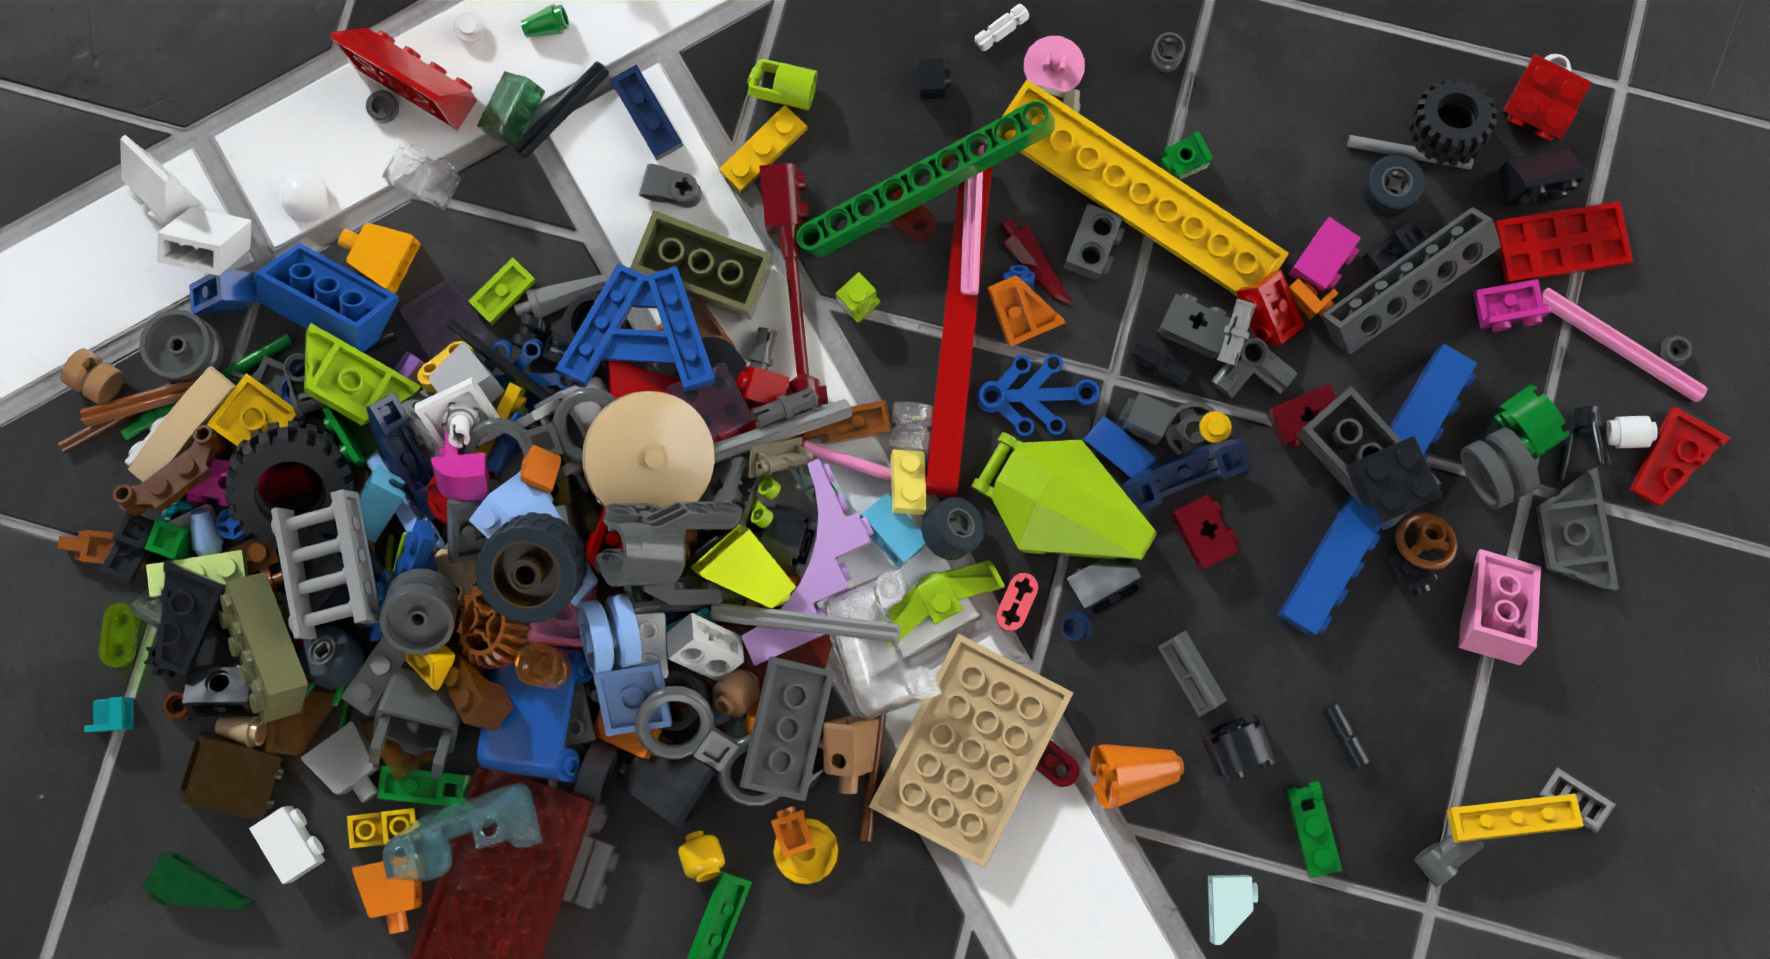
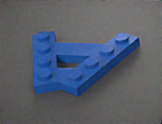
M618 263L556 367L557 374L586 387L602 360L676 364L685 393L716 383L677 266L644 275ZM632 307L657 308L664 331L620 328Z

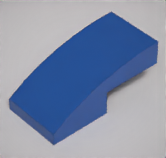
M1105 416L1083 439L1086 445L1107 459L1112 467L1128 479L1150 468L1156 461L1155 457Z

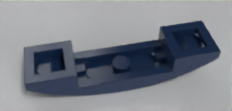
M393 392L366 407L368 418L377 443L394 475L400 477L405 482L403 488L411 499L431 520H434L436 517L429 508L427 500L429 482L434 473L405 423L410 421V418Z
M1242 438L1202 446L1166 459L1135 475L1122 484L1125 494L1141 512L1162 504V498L1219 475L1222 479H1226L1253 467L1244 440Z

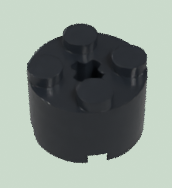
M776 504L774 507L767 506V509L773 513V519L765 527L763 537H758L757 539L784 572L799 576L802 571L797 567L799 564H806L813 544L815 530L809 528L810 521L816 522V514L782 504Z
M1253 714L1255 721L1246 722L1245 717L1226 722L1210 730L1212 737L1209 738L1205 734L1201 737L1217 776H1225L1227 781H1234L1245 776V770L1255 766L1258 769H1263L1276 763L1274 756L1277 754V750L1262 714Z

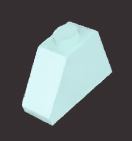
M1248 875L1208 876L1211 943L1222 945L1253 912V903L1258 902L1257 883H1252V877Z

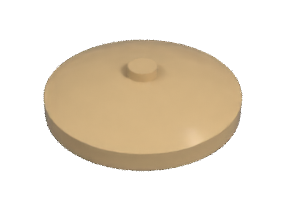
M640 391L624 395L612 401L595 417L584 440L582 462L587 483L592 493L603 506L606 507L608 504L646 503L664 508L675 502H697L711 480L715 454L710 431L703 418L692 406L682 399L667 393Z

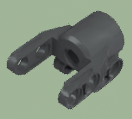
M675 502L664 508L646 503L608 504L605 509L603 522L608 526V531H618L622 539L623 549H605L598 553L594 569L602 574L607 584L612 587L641 586L643 591L669 605L721 603L724 598L725 587L701 576L680 577L686 560L684 542L686 529H732L740 523L742 509L738 505L728 502Z

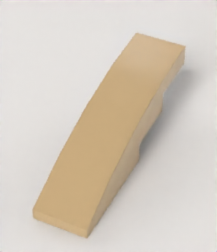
M213 366L208 367L163 419L128 470L144 482L189 449L194 442V430L198 426L207 425L236 385Z

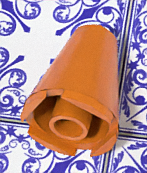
M1110 744L1094 746L1090 754V773L1097 774L1098 783L1092 784L1097 801L1103 809H1115L1179 782L1180 776L1184 774V763L1181 756H1177L1175 751L1167 749Z

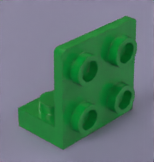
M328 406L323 408L322 410L327 417L323 422L333 436L337 435L343 443L339 448L345 459L349 463L354 462L357 467L361 466L370 470L366 463V458L380 447L367 423L362 426Z

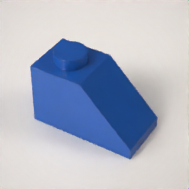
M226 269L220 276L208 274L189 285L191 311L194 315L242 310L257 302L256 282L253 271Z

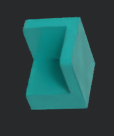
M111 697L109 699L93 701V725L84 726V732L134 730V697Z

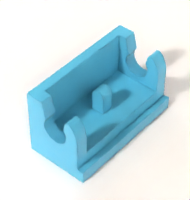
M378 464L359 493L366 536L368 540L374 543L405 496L403 491L390 485L391 483L396 487L403 488L405 482L400 477L384 470Z
M888 493L860 516V519L867 517L874 533L869 537L898 569L903 567L926 545L923 540L922 531L907 514L892 513V497Z

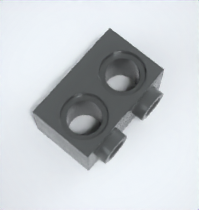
M1087 204L1063 269L1095 281H1099L1102 273L1108 275L1114 257L1109 255L1113 244L1119 246L1125 228L1120 226L1123 217ZM1104 224L1108 227L1109 234L1104 236L1098 235L1094 231L1093 226ZM1086 252H1092L1097 255L1099 262L1088 264L1083 260L1082 255Z

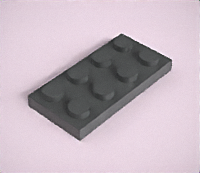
M769 657L739 787L806 801L835 671L777 657Z

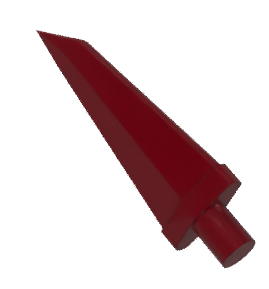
M1011 218L1003 222L1001 227L1009 236L1002 243L1004 247L1023 266L1028 267L1029 271L1035 274V279L1053 298L1074 306L1030 227L1025 225L1019 230Z

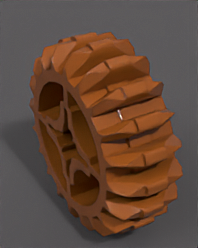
M473 586L471 594L464 595L465 605L459 607L461 615L460 618L456 619L459 622V629L455 632L460 636L457 646L463 648L462 655L469 657V663H473L476 666H482L485 669L508 667V664L517 661V655L524 654L523 645L530 642L527 635L528 631L533 628L529 624L510 621L503 615L497 614L485 602L478 586Z

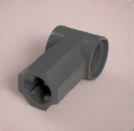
M1451 833L1440 843H1434L1421 851L1414 861L1431 883L1438 887L1455 876L1458 872L1457 868L1481 850L1484 845L1482 840L1454 843Z

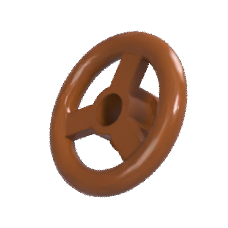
M1427 512L1411 513L1405 516L1396 528L1395 541L1399 552L1409 563L1418 568L1438 570L1449 565L1456 556L1458 544L1454 531L1446 521L1434 514ZM1413 523L1418 536L1416 544L1409 549L1405 541V532L1409 525ZM1436 549L1446 553L1442 558L1433 561L1418 557L1423 550Z

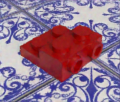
M1533 54L1502 111L1509 114L1506 120L1523 128L1527 123L1537 128L1534 134L1552 142L1553 138L1556 137L1562 140L1592 82Z

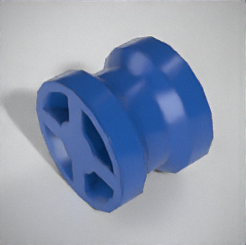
M229 508L221 511L216 518V529L226 539L241 542L247 540L253 534L251 532L249 535H245L240 529L236 532L235 529L238 528L240 521H233Z

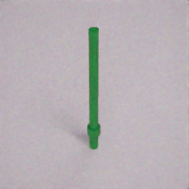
M285 333L220 371V373L228 380L229 376L235 378L231 375L233 370L242 374L261 363L264 356L270 358L292 345L293 341L288 333ZM176 403L142 413V418L120 430L123 437L128 441L148 428L150 429L152 424L157 419L165 417Z

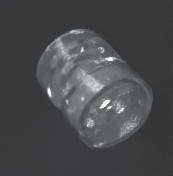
M895 402L892 422L896 424V427L891 429L889 448L928 453L930 450L931 433L927 431V428L932 426L934 407L917 402Z

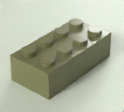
M653 210L630 268L644 275H649L677 266L687 297L752 320L774 261L771 253Z
M266 572L226 581L224 595L220 596L222 610H218V617L221 627L223 629L227 628L231 638H228V644L232 656H238L241 666L238 669L242 684H248L250 688L249 702L253 713H259L262 724L301 713L308 683Z

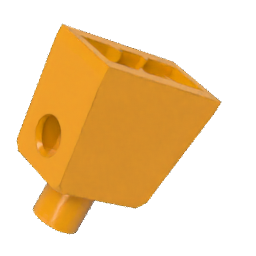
M365 223L359 234L345 229L338 239V246L350 251L346 259L349 265L375 284L396 294L421 245L411 234L371 223Z

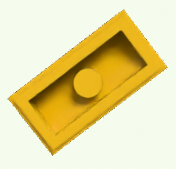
M446 645L428 654H409L405 652V661L434 691L439 690L454 663L455 654Z

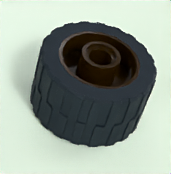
M530 512L522 516L520 514L502 525L486 541L484 548L479 552L475 574L477 575L478 589L481 590L483 599L497 614L503 615L510 621H518L522 624L541 623L546 619H552L557 616L578 593L587 575L588 557L587 553H585V545L582 539L579 538L573 527L565 523L566 521L547 513Z

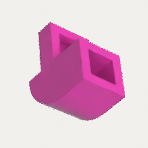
M445 434V447L439 448V457L431 458L438 490L445 497L452 500H484L489 494V473L485 453L461 455L462 449L452 446L448 441V434Z

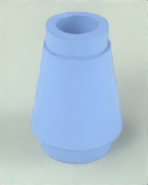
M202 507L192 510L190 512L192 550L196 551L198 557L222 552L224 539L216 529L210 509Z

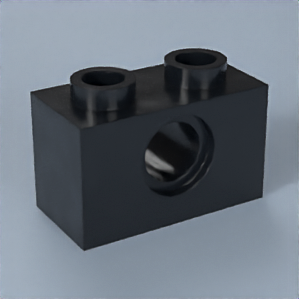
M236 664L233 667L202 665L201 667L192 668L190 675L186 679L182 700L183 705L192 717L256 716L257 713H253L249 702L250 688L248 684L243 685L240 679L238 668L241 664ZM227 686L225 690L218 692L221 688Z

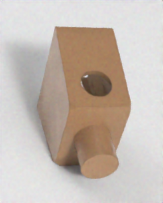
M847 716L823 722L824 772L829 775L839 776V793H858V776L872 772L879 719Z

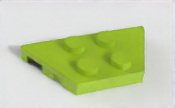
M310 323L308 326L305 349V394L363 426L370 422L366 407L393 392L400 403L416 395L421 385L314 324Z

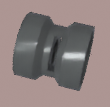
M1167 32L1157 38L1151 53V63L1156 69L1162 72H1171L1179 66L1185 52V42L1182 37L1177 33Z

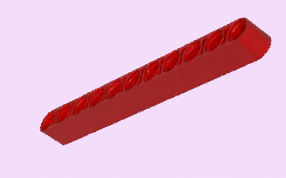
M992 167L983 171L979 286ZM965 181L960 183L958 187L926 478V495L955 498L957 497L979 295V292L977 295L972 296L963 295L961 292Z

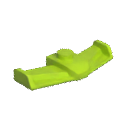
M990 560L940 573L932 572L919 579L918 584L881 616L878 622L894 623L901 627L899 641L896 643L889 642L892 648H894L928 616L931 617L934 625H937L963 611L958 601L959 599L1004 589L1005 585Z

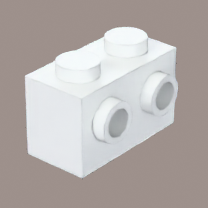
M293 806L281 807L249 828L282 884L294 882L326 861L322 855L324 852L322 844L315 836H310L305 827L307 825L305 816L298 808L294 809Z

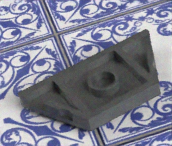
M1593 468L1536 506L1546 570L1608 591L1619 590L1598 468Z

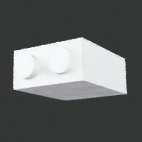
M191 206L158 232L157 262L220 276L251 249L252 220Z

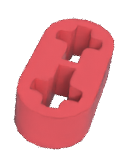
M1019 573L1010 581L996 613V622L1003 630L1009 632L1016 631L1023 625L1038 591V583L1035 577L1028 573ZM1026 579L1029 581L1028 587L1032 589V593L1026 592L1021 601L1016 600L1019 589L1015 587V583H1021ZM1014 603L1019 605L1015 616L1019 618V622H1012L1009 626L1005 624L1006 618L1001 615L1003 611L1009 612Z

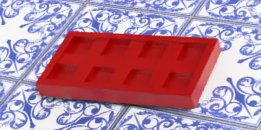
M1620 201L1497 220L1494 223L1501 248L1498 250L1505 284L1628 265L1633 262Z

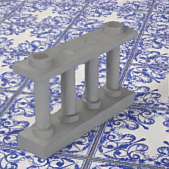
M343 489L331 492L332 503L330 507L297 516L294 515V510L283 508L271 509L273 518L271 528L277 540L290 612L288 622L294 639L317 638L316 625L350 616L354 618V623L373 624L380 622L381 611L358 492ZM333 519L336 521L338 531L336 539L300 548L297 529ZM339 551L342 553L344 564L342 571L306 580L303 561ZM343 584L348 585L349 603L312 613L309 593Z

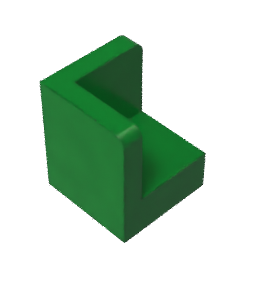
M156 519L144 549L174 560L190 558L193 551L191 546V530Z

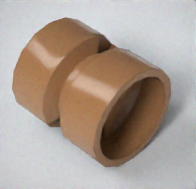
M85 348L77 350L68 358L60 375L61 382L77 392L82 391L83 396L97 405L111 401L121 389L125 377L124 372L108 362L103 363L102 358Z

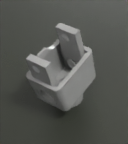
M593 377L586 387L576 384L537 403L534 411L515 422L523 428L540 419L542 425L553 421L555 409L563 398L577 389L596 388L607 392L608 389L601 378ZM592 401L581 402L574 406L568 414L566 422L568 436L582 450L590 425L600 411L605 408L602 404ZM565 454L559 455L564 465L559 468L556 481L569 474L576 475L584 471L583 464L573 461Z

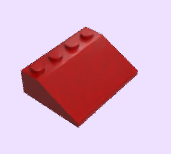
M369 28L334 31L330 35L331 40L356 70L457 131L477 102L476 97L471 91L473 87L459 77L453 80L446 76L447 71L435 62L431 61L429 65L420 60L421 55L408 46H405L403 49L394 44L395 40L381 30L375 33Z

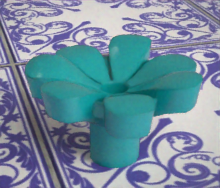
M180 498L162 512L160 520L169 523L173 514L177 512H190L193 503L181 500Z

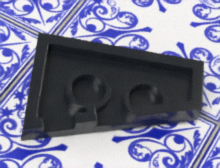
M164 561L163 572H165L164 590H161L160 602H162L161 623L158 624L155 664L183 676H189L221 603L220 596L224 595L226 584L171 561Z

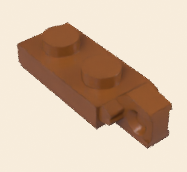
M886 400L851 406L852 416L850 418L803 433L804 440L820 438L821 444H834L892 433Z
M85 530L79 531L78 538L59 536L57 549L75 552V560L102 565L114 545L112 539L114 533ZM145 561L141 567L143 570H147Z

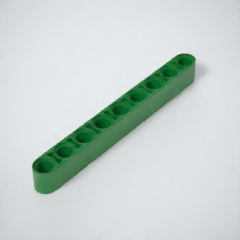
M1040 101L1029 102L805 223L797 232V242L810 255L819 258L824 257L1048 137L1055 129V119L1044 103ZM1045 115L1044 120L1040 124L1032 125L1034 117ZM1016 130V134L1012 139L1003 140L1006 132ZM982 145H988L983 155L975 156L977 148ZM959 160V165L955 170L947 171L949 163ZM931 175V180L927 185L919 186L920 180L924 176ZM903 190L901 198L897 201H892L893 194L896 191ZM875 205L874 212L869 216H864L866 208ZM842 220H847L846 227L841 231H837L838 224ZM820 234L818 243L810 246L812 237Z

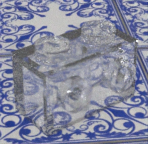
M399 143L382 177L389 185L445 211L461 181V177L455 171L456 166L443 158H438L435 161L427 157L428 153L416 145L411 144L410 148Z

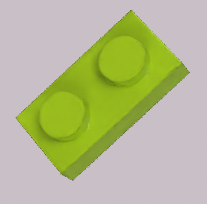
M512 257L468 302L493 325L537 281Z

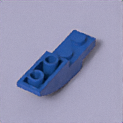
M416 519L412 532L409 531L406 535L405 550L402 557L398 558L395 563V571L383 570L379 582H375L380 611L383 607L385 594L390 582L400 573L411 569H430L437 572L438 567L432 552L436 539L429 521ZM380 622L373 624L362 623L363 627L367 629L370 641H377L384 636L380 630Z

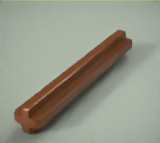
M199 377L84 408L80 411L81 421L84 425L93 426L176 403Z

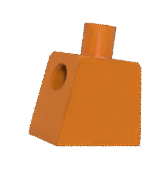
M421 853L352 868L369 918L386 915L389 934L409 930L406 911L419 908L422 905Z

